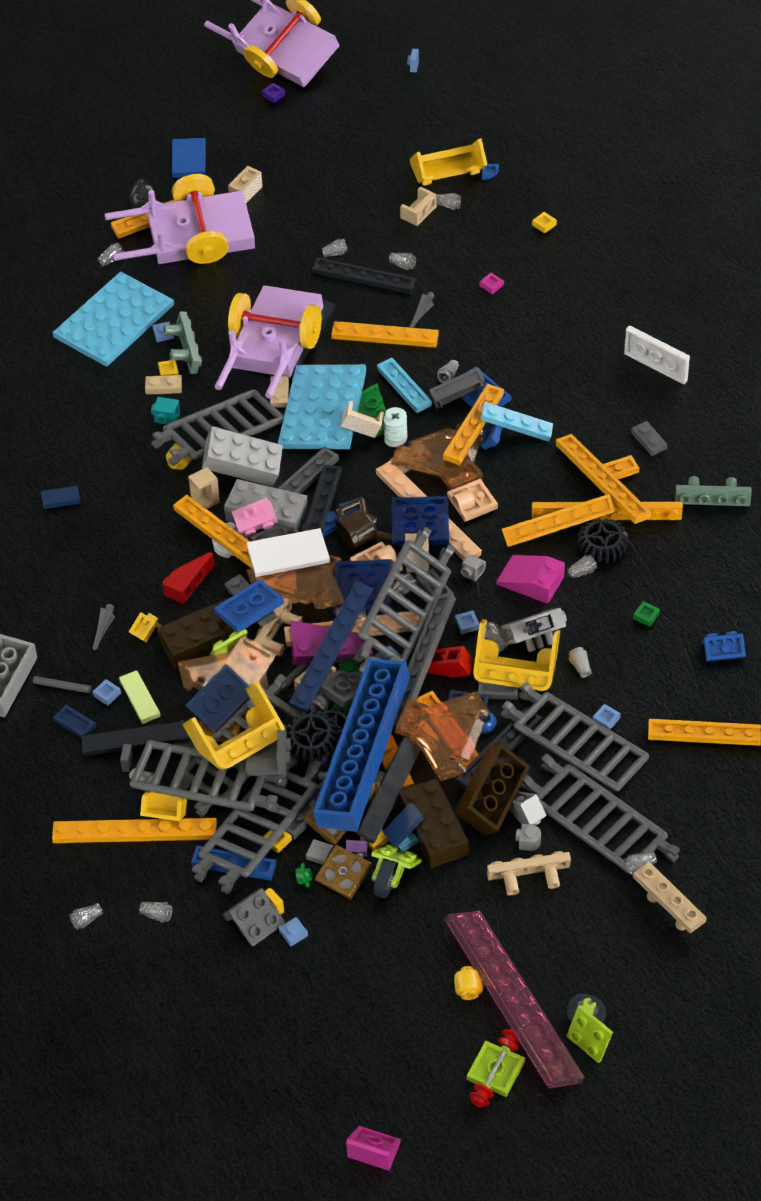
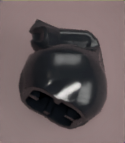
M142 178L135 182L130 191L129 197L132 209L141 208L149 201L148 192L150 190L154 191L155 200L157 201L154 188Z

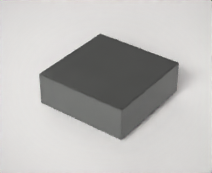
M124 744L120 757L121 768L123 772H130L133 759L131 744Z

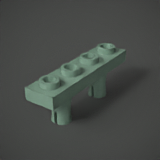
M179 312L176 325L164 324L163 335L179 336L183 349H171L170 360H185L190 374H197L198 368L202 365V358L198 354V344L195 343V334L191 330V320L188 319L187 312Z
M696 476L689 478V485H676L675 502H682V504L750 506L751 487H737V480L733 477L726 479V486H700L699 478Z

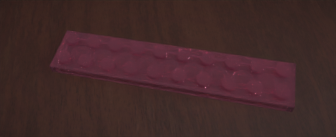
M474 911L448 914L444 919L474 969L477 970L479 977L547 1087L555 1088L581 1083L585 1077L482 913Z

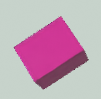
M359 1126L347 1138V1157L389 1171L401 1139Z

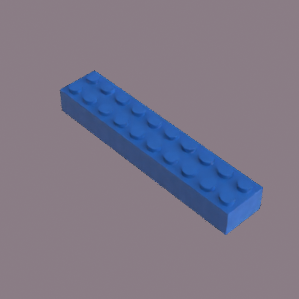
M368 658L313 811L318 828L358 831L410 679L406 661Z

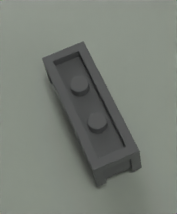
M475 368L429 389L431 399L437 409L443 408L442 405L480 388L483 389L485 387L483 382L485 379L480 369Z

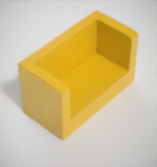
M146 791L142 795L140 816L181 821L186 815L187 799Z

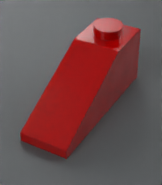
M209 552L179 567L169 577L167 576L162 584L164 596L184 604L213 568V553Z
M464 646L436 649L427 673L452 678L470 676L474 659Z

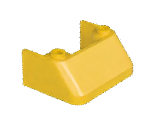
M478 139L472 145L422 156L420 152H417L410 158L413 172L418 183H422V186L432 184L433 180L465 173L475 175L487 166L482 139Z
M483 619L479 624L473 671L475 679L482 683L521 688L526 682L533 690H547L552 684L560 630H556L554 633L552 649L544 648L540 650L537 655V661L533 662L498 657L499 647L497 643L493 640L485 639L487 620Z
M258 681L246 688L248 695L255 705L246 713V721L250 728L218 746L213 737L204 734L195 717L182 724L197 751L221 770L230 768L278 740V730H285Z

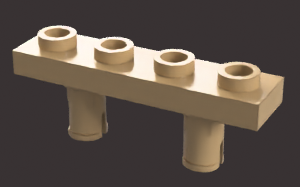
M283 595L284 604L274 610L277 618L264 625L263 628H260L254 642H250L247 649L250 662L257 664L265 651L282 656L285 645L274 642L272 640L283 623L290 625L291 620L302 622L301 616L290 613L292 609L291 596Z
M557 851L547 856L534 855L529 859L515 858L510 862L504 863L496 861L487 865L488 881L503 878L507 895H515L519 893L516 876L545 872L548 888H557L560 886L557 869L570 867L569 852Z
M650 862L633 873V878L648 892L647 899L650 902L658 901L676 919L675 925L677 929H686L689 933H692L706 922V917Z

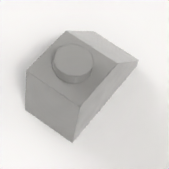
M518 791L509 808V811L521 824L538 825L541 819L547 816L537 794Z

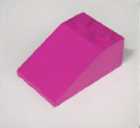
M512 555L496 584L548 604L564 578L565 563L548 556Z

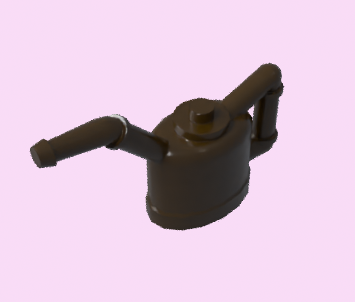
M363 497L355 498L343 506H338L335 510L336 515L339 517L335 520L336 528L344 542L351 549L354 550L375 538L397 543L401 548L403 547L405 541L398 534L394 535L377 531V518L370 513L368 514ZM356 507H359L358 510L351 512L347 515L345 514V512L352 510Z

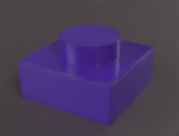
M275 83L262 90V96L273 103L285 95V90Z

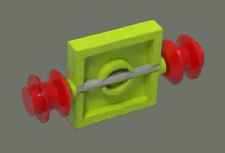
M515 1029L503 1030L502 1034L504 1037L498 1039L501 1047L485 1041L468 1072L467 1080L475 1083L473 1087L475 1092L469 1094L471 1102L475 1106H489L490 1103L487 1098H493V1092L507 1097L524 1065L525 1057L513 1053L518 1050L517 1044L522 1043L520 1033Z

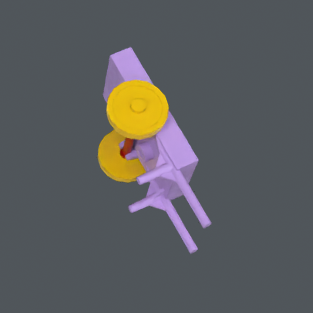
M251 0L262 6V8L241 33H238L232 23L228 26L231 31L230 33L209 21L205 22V27L233 41L237 52L243 54L246 60L258 72L269 78H273L278 73L302 87L308 84L339 47V43L334 35L317 27L321 21L320 15L306 0H286V5L291 13L272 4L269 0Z
M191 174L180 178L173 185L172 195L175 202L160 203L155 200L154 191L150 190L148 192L149 201L141 208L105 213L106 220L147 214L154 243L151 248L114 254V260L156 254L158 264L187 259L195 263L206 264L223 258L229 252L255 248V238L243 191L214 195L215 188L212 179L202 174Z
M263 286L251 310L249 296L244 293L236 294L232 300L228 316L231 351L215 384V388L217 390L222 389L231 368L272 374L274 377L265 394L267 398H272L281 377H291L303 349H312L317 343L321 330V311L324 307L322 295Z

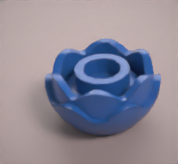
M480 711L472 719L474 729L483 734L492 732L497 724L496 717L489 711Z

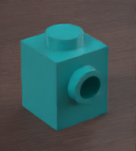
M158 397L156 403L151 408L154 422L169 424L176 421L180 414L179 400Z

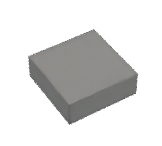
M314 839L306 854V859L324 865L333 850V845Z

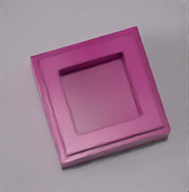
M492 273L479 282V286L491 294L504 285V280Z

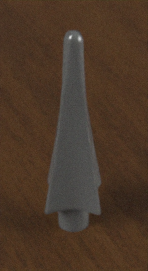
M428 292L427 295L422 294L409 328H414L421 317L434 305L432 302L434 294L432 292Z
M107 604L105 609H100L93 650L98 648L103 635L115 618L113 615L114 606L112 604Z

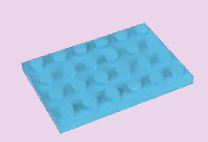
M119 272L53 332V337L107 367L174 305V300L123 272Z
M365 364L296 365L278 444L283 445L282 449H323L324 447L328 449H350L353 431L340 426L343 412L349 401L353 402L352 411L358 412L367 370Z

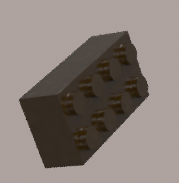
M227 599L157 628L159 643L175 669L210 655L215 643L220 640L226 641L235 632L231 626L215 614L214 610L216 606Z
M501 743L488 747L454 813L484 836L497 832L530 766Z
M437 778L399 791V805L402 811L409 803H412L424 817L412 832L417 837L418 844L430 868L468 855V840Z

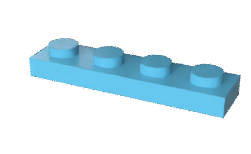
M393 358L377 365V370L416 413L432 406V401Z
M484 402L482 406L480 420L549 442L553 423Z

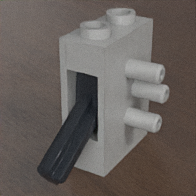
M555 608L500 627L506 644L519 643L525 640L528 651L532 652L536 648L544 647L541 638L542 634H545L548 645H552V631L566 627L565 622L567 618L564 611H561V608Z

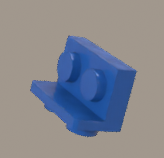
M737 631L726 632L723 636L712 633L707 634L702 640L706 662L746 657L743 633L737 634Z

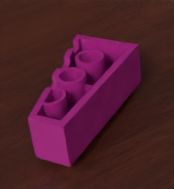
M291 620L292 664L310 665L330 627ZM357 632L350 633L335 663L355 660L353 658L364 641L358 636ZM371 648L370 651H369V652H370L369 656H372V648Z

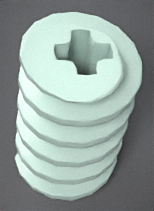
M394 407L386 410V415L384 416V441L390 447H399L407 441V415L403 409Z

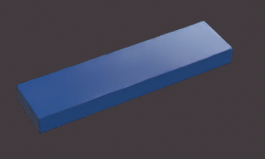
M196 846L191 862L193 867L202 861L199 857L202 846ZM212 849L209 852L242 868H245L251 861L230 851ZM263 858L249 877L272 881L277 864L276 860ZM213 864L209 869L226 873L229 872V870H226L215 864Z

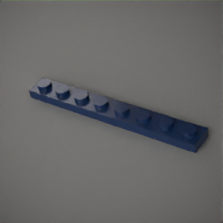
M355 581L289 701L290 707L306 714L308 713L371 597L373 588Z

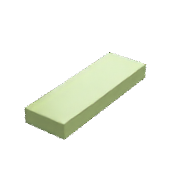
M138 671L119 677V681L142 724L159 718L160 712Z

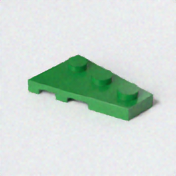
M377 383L361 392L358 413L375 419L380 411L384 412V416L386 415V409ZM384 416L382 426L376 437L384 434Z

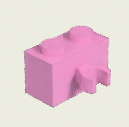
M267 498L232 511L238 531L243 536L254 535L257 530L262 528L269 529L274 526V523L278 522L271 501Z

